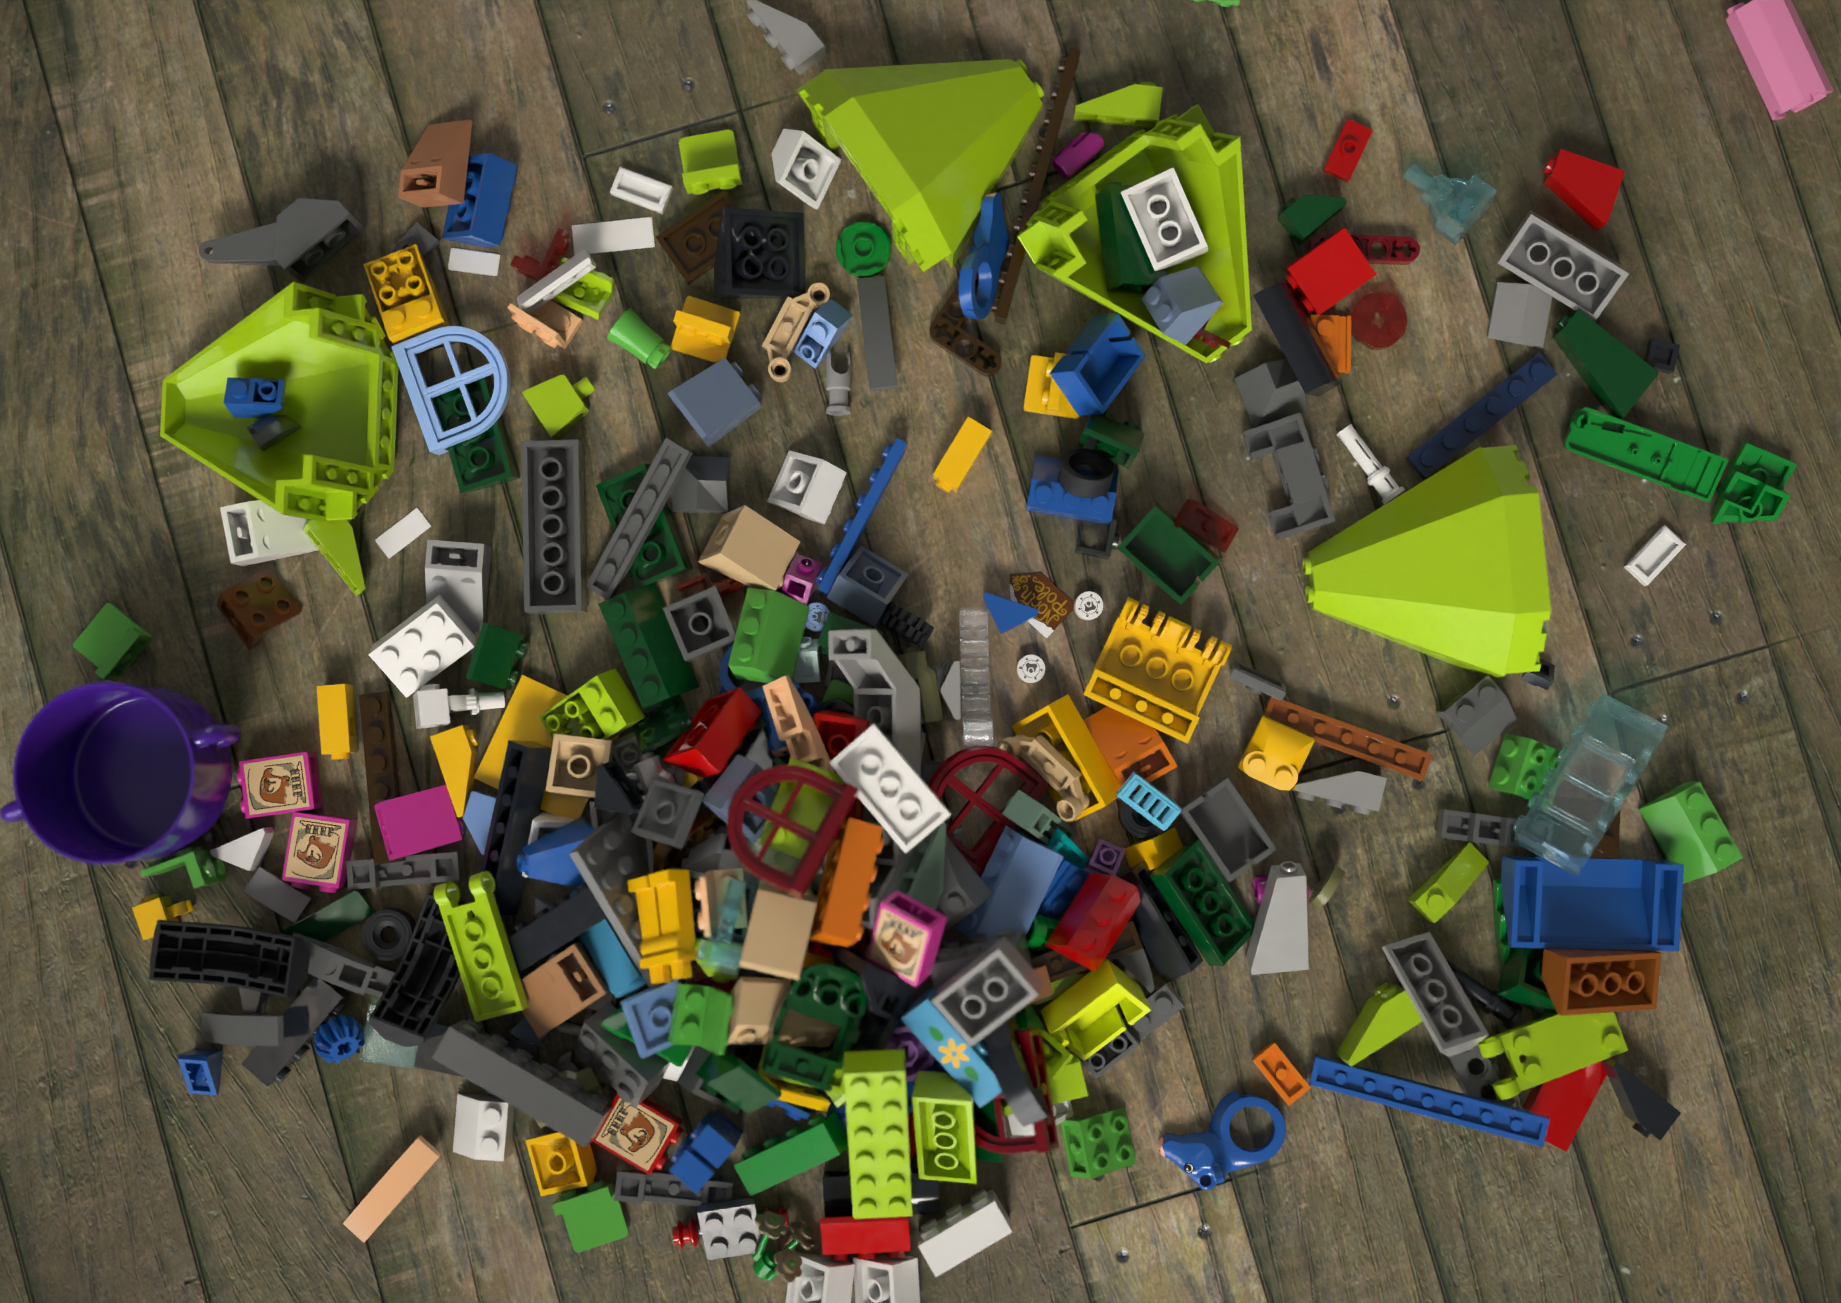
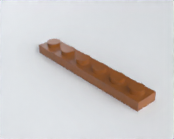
M1269 696L1263 712V716L1315 738L1314 743L1419 781H1424L1433 755L1288 701L1278 700L1272 696Z

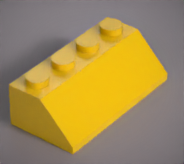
M1069 694L1012 725L1016 735L1024 734L1026 737L1032 738L1042 735L1081 773L1079 780L1083 793L1089 799V806L1082 810L1081 815L1070 822L1066 821L1067 824L1089 815L1119 798L1116 793L1121 786ZM1050 785L1047 790L1057 806V803L1063 797Z

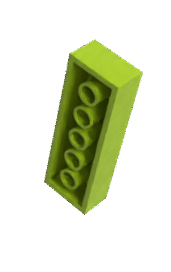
M905 1049L844 1052V1085L853 1219L912 1216Z

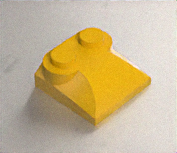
M1262 715L1238 763V768L1248 776L1276 789L1290 791L1298 781V775L1314 744L1315 738Z
M557 1131L525 1140L541 1196L585 1187L594 1183L597 1167L590 1144L585 1148Z

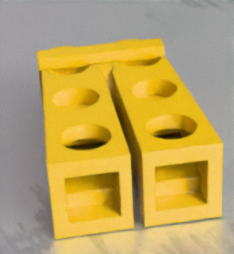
M664 870L649 876L628 880L629 892H636L643 940L640 945V952L644 959L639 960L640 969H650L651 984L671 982L669 966H671L672 979L692 977L691 961L699 959V952L694 950L695 933L689 870Z

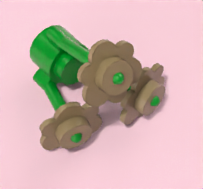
M771 1211L758 1214L754 1221L759 1226L758 1231L763 1234L757 1250L752 1255V1259L755 1260L753 1263L754 1272L760 1278L772 1281L777 1275H782L785 1282L791 1283L795 1278L802 1275L800 1268L802 1258L798 1254H793L792 1249L799 1242L806 1250L816 1245L813 1240L814 1233L807 1224L800 1221L796 1223L791 1222L789 1228L793 1233L794 1239L779 1252L775 1249L764 1251L768 1239H778L781 1234L786 1233L787 1227L784 1225L785 1218L780 1214H775Z

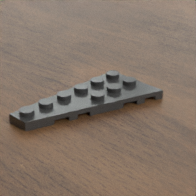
M616 812L569 855L649 988H652L659 984H651L649 968L640 969L639 960L644 958L640 952V945L643 940L636 892H629L627 882L628 880L648 876L636 836L631 832L633 826L629 814Z

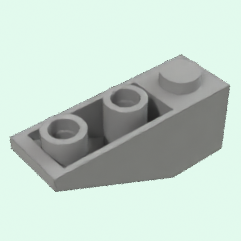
M757 0L746 1L749 10L746 13L755 27L759 25L765 31L764 38L773 49L777 47L783 54L781 59L789 70L794 68L801 75L826 56L824 44L807 23Z
M1350 771L1296 783L1291 790L1298 792L1297 798L1314 801L1316 796L1325 799V805L1341 808L1343 803L1353 806V812L1369 815L1370 810L1378 812L1380 810L1387 778L1361 771Z

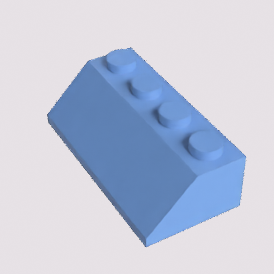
M1005 826L980 878L993 895L960 920L956 929L968 938L980 933H985L987 936L997 935L999 931L1005 929L1024 930L1026 936L1064 856L1031 834Z

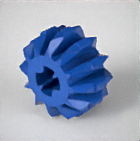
M339 1014L336 1019L329 1018V1022L320 1024V1030L314 1033L315 1049L318 1055L325 1059L327 1063L335 1061L339 1064L345 1058L350 1060V1056L360 1053L359 1047L365 1044L364 1029L361 1023H358L352 1015L344 1017L342 1014Z

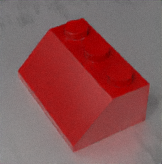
M740 687L706 699L663 760L667 764L701 778L713 774H721L727 768V761L730 756L743 745L742 739L757 725L756 719L762 710Z
M1090 874L1050 936L1046 946L1097 973L1141 902L1138 887L1112 874Z
M910 1216L853 1219V1217L820 1218L823 1255H830V1261L847 1260V1254L859 1253V1259H876V1253L888 1252V1258L905 1257V1251H911Z

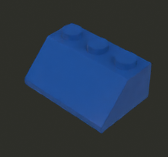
M490 153L469 156L464 203L448 206L442 239L480 247L500 246L505 235L506 215L511 206L510 196L516 182L517 164Z
M1035 455L1025 511L1104 525L1111 523L1119 469H1114L1110 490L1105 495L1097 498H1083L1068 493L1060 486L1058 474L1062 459ZM1075 470V472L1082 475L1097 476L1089 471Z

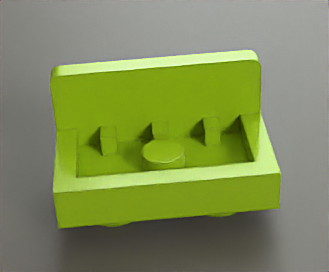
M563 257V259L560 262V266L567 262L569 259ZM592 270L551 300L599 320L613 297L614 279L603 272Z

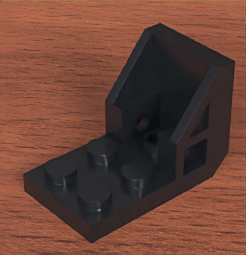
M834 945L830 952L833 965L856 974L862 981L867 998L865 1014L861 1016L858 1028L860 1035L857 1043H853L849 1052L885 1050L912 998L910 984L866 959V956L844 946Z

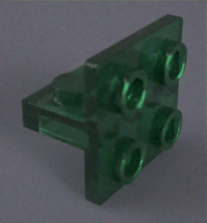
M677 696L663 702L661 706L649 713H643L645 717L632 726L642 754L653 752L654 756L661 755L663 759L680 735L693 728L691 721L693 718L688 712L683 698Z

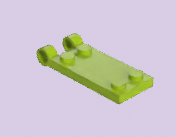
M488 871L470 876L469 888L475 898V901L458 905L460 891L457 884L453 881L438 884L434 888V898L440 908L475 1022L521 1011L529 1007L494 898L495 880Z
M1555 1012L1495 1036L1485 1038L1478 1043L1482 1058L1494 1057L1505 1052L1514 1076L1493 1083L1498 1100L1515 1097L1524 1090L1628 1051L1614 1012L1561 1016ZM1521 1055H1524L1526 1058L1523 1063L1519 1060Z

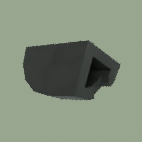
M270 415L247 427L263 452L302 428L294 419L285 415Z

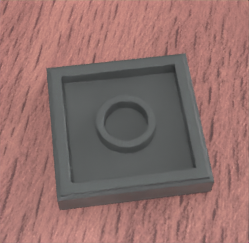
M653 778L631 832L638 836L682 849L704 794L698 790Z

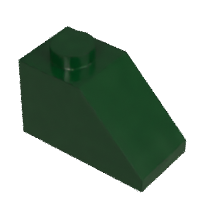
M1303 195L1296 201L1293 197L1281 207L1283 212L1278 221L1300 245L1338 214L1347 204V201L1339 197Z

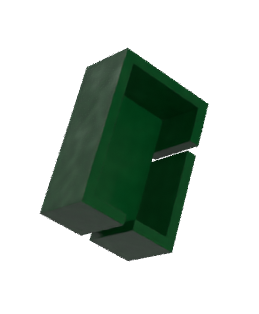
M1157 502L1117 549L1182 605L1200 584L1199 580L1203 582L1218 566L1221 558L1182 523L1176 527L1174 522L1177 519Z

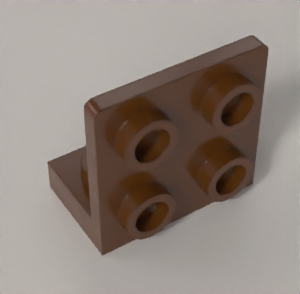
M270 567L222 591L216 605L249 650L260 644L263 634L300 615L302 611Z

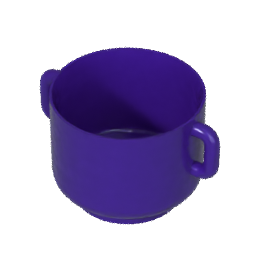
M110 682L92 683L72 688L43 706L23 732L17 746L13 765V786L16 800L3 805L0 809V817L6 822L26 821L33 833L49 848L67 858L84 863L114 864L154 859L174 854L201 838L214 825L223 811L232 783V759L228 745L239 740L241 730L233 724H218L201 705L191 698L170 689Z

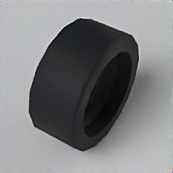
M1087 448L1073 449L1062 456L1058 481L1060 486L1070 494L1083 498H1097L1105 495L1110 490L1115 467L1112 460L1101 452ZM1075 470L1089 471L1097 476L1082 475L1075 472Z

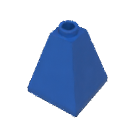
M584 817L577 818L571 823L522 847V854L517 856L519 872H524L529 878L579 887L586 881L569 853L596 829Z

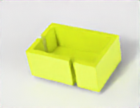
M1107 959L1102 963L1097 973L1091 971L1043 1008L1041 1013L1049 1034L1065 1047L1068 1046L1070 1051L1085 1061L1126 1030L1117 1004L1120 1003L1125 1018L1130 1025H1133L1150 1012L1151 1008L1141 986Z

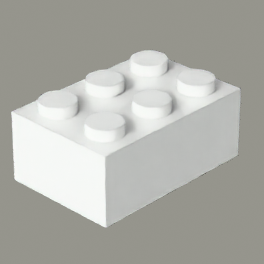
M439 594L374 643L368 655L407 698L474 648L477 637Z
M985 1189L980 1190L971 1196V1202L964 1206L957 1204L945 1212L947 1216L938 1221L935 1218L931 1219L920 1227L918 1247L935 1277L1012 1233L1010 1218L993 1189L988 1192Z

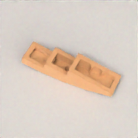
M785 675L764 685L763 690L779 740L786 741L791 758L834 772L833 767L829 763L830 759L819 732L790 677Z
M420 1135L343 1224L363 1243L367 1241L442 1154Z

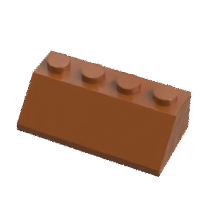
M1544 949L1541 978L1557 1013L1561 1016L1656 1009L1661 952L1647 950Z

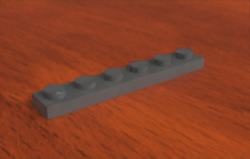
M665 438L585 587L606 600L615 597L691 458L692 451L670 438Z

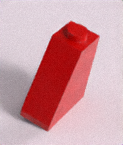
M1560 149L1553 157L1549 156L1544 165L1543 173H1546L1543 184L1593 230L1599 231L1608 223L1625 171Z

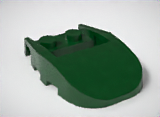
M826 963L812 964L801 969L799 980H791L771 1019L762 1064L764 1071L830 1092L833 1088L830 1081L837 1069L842 1070L844 1067V1052L850 1051L853 1043H857L860 1035L858 1028L861 1016H864L867 1005V998L861 979L849 970ZM788 1010L840 1026L829 1058L778 1042L779 1033Z

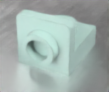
M803 637L793 676L795 682L821 681L820 647L817 645L819 639Z

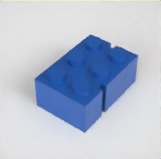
M1118 313L1093 316L1066 351L1068 355L1062 356L1049 373L1079 416L1103 414L1146 357L1134 337L1116 338L1125 337L1131 333Z
M718 1109L713 1115L707 1113L697 1124L694 1132L686 1137L670 1159L674 1164L669 1171L697 1194L714 1174L712 1169L714 1167L718 1169L735 1149L744 1131Z

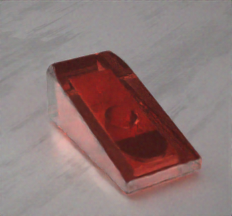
M1187 499L1176 517L1177 520L1174 522L1177 526L1182 523L1197 538L1223 553L1227 551L1239 528L1195 499Z

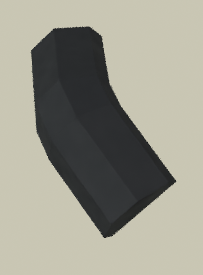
M433 893L427 895L400 965L369 1016V1024L383 1039L405 1048L424 1044L460 977L440 908L435 901ZM462 901L458 902V905L466 904Z
M157 919L150 956L149 980L217 984L282 997H293L307 978L310 952L300 937L249 927Z

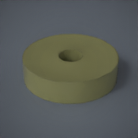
M1333 865L1314 889L1309 903L1321 909L1338 888L1345 871Z

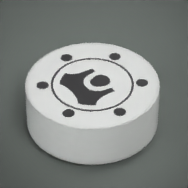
M1084 592L1074 601V611L1083 620H1093L1102 613L1103 601L1095 592Z
M1026 655L1017 664V674L1026 683L1038 682L1045 674V664L1036 655Z

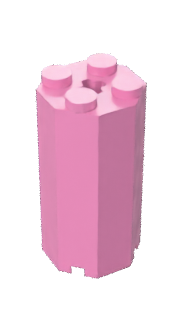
M1752 0L1746 5L1742 2L1727 10L1729 17L1725 20L1772 120L1786 117V112L1790 109L1796 113L1834 91L1792 0Z

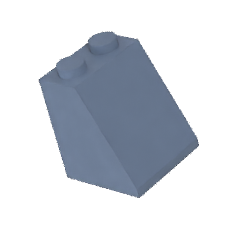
M726 358L667 393L708 448L762 407L758 400L762 396L752 383L747 386L741 379L745 375L735 361L730 364Z

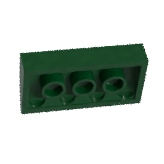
M491 375L466 385L477 417L486 409L492 398L494 385ZM460 387L434 397L439 420L444 432L472 421ZM502 415L493 426L482 434L448 447L458 487L462 494L520 479Z
M644 463L595 485L613 532L617 529L651 464ZM667 502L629 569L635 589L659 583L693 569Z
M1194 839L1182 847L1150 874V877L1209 966H1224L1252 936L1254 923L1200 839Z

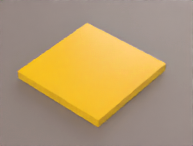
M522 675L474 778L498 789L509 740L534 741L552 748L553 739L539 716L568 695ZM621 733L609 741H614L618 739ZM546 781L540 809L557 816L571 819L582 818L591 798L547 792Z

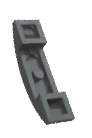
M459 852L405 856L406 861L374 865V858L346 861L348 890L460 881Z
M618 1170L614 1201L642 1204L643 1201L689 1206L731 1201L733 1182L710 1177L696 1194L671 1172L653 1171L649 1175L642 1170Z

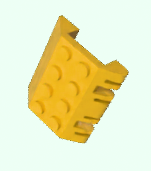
M1128 597L1092 670L1083 695L1188 744L1200 719L1198 717L1220 667L1225 665L1233 645L1221 640L1215 651L1212 652L1218 638L1211 636L1207 640L1203 651L1196 649L1194 646L1200 639L1201 630L1195 628L1190 638L1186 640L1192 626L1169 616L1163 628H1161L1160 625L1165 617V613L1161 611L1156 614L1153 624L1149 627L1142 623L1149 612V606L1143 604L1137 616H1135L1134 613L1139 605V601Z

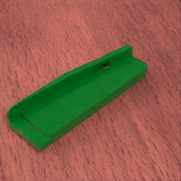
M1579 407L1574 415H1570L1567 422L1570 425L1562 442L1563 447L1570 452L1709 503L1729 461L1727 458L1588 407Z

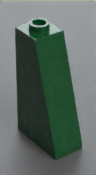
M1111 182L1106 184L1095 195L1107 291L1146 294L1160 277L1168 274L1166 269L1154 271L1121 195L1122 191L1133 186L1122 185L1121 182Z
M1579 309L1571 315L1566 313L1555 326L1559 330L1552 338L1606 413L1618 419L1625 417L1659 372Z

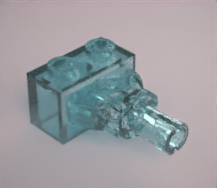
M1413 163L1403 175V179H1406L1423 191L1420 201L1428 206L1429 213L1436 222L1434 230L1455 246L1491 206L1497 193L1496 189L1475 174L1468 182L1460 178H1448L1443 173L1433 177Z
M729 879L723 904L716 908L717 912H722L717 936H708L707 941L701 940L697 959L702 960L701 967L737 975L744 943L732 941L731 939L737 916L743 918L744 913L740 908L746 882Z

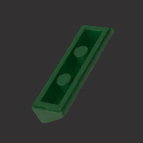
M357 889L284 929L282 933L292 936L293 932L325 942L375 913V910L364 890Z

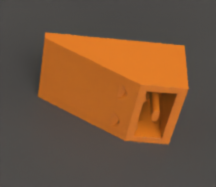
M1108 706L1083 720L1120 786L1125 783L1133 772L1150 783L1178 767L1165 743L1153 727ZM1138 784L1134 791L1140 789L1142 786Z

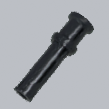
M1446 960L1465 994L1481 1004L1483 1012L1493 1014L1503 1022V1026L1507 1029L1515 1024L1522 1013L1523 1008L1521 1006H1514L1498 995V990L1491 991L1454 965L1450 960Z

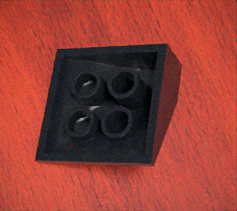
M724 207L714 264V298L778 299L796 298L805 294L803 213Z

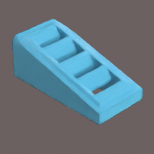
M1135 772L1129 776L1116 793L1120 799L1163 831L1167 830L1182 810L1176 801ZM1138 784H1140L1142 787L1134 797H1129ZM1149 791L1150 794L1147 796V798L1143 801L1142 804H1139L1142 798ZM1157 799H1159V802L1155 805V807L1151 811H1149L1150 807L1154 804V802Z

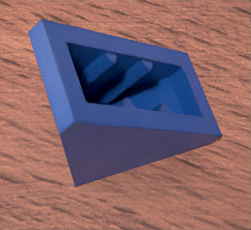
M986 592L983 596V600L1001 635L1037 617L1039 611L1038 609Z
M194 1048L179 1054L178 1062L189 1094L218 1096L223 1050Z

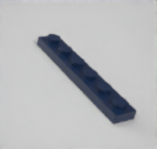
M1538 353L1406 457V459L1423 480L1554 378L1557 373L1542 354Z

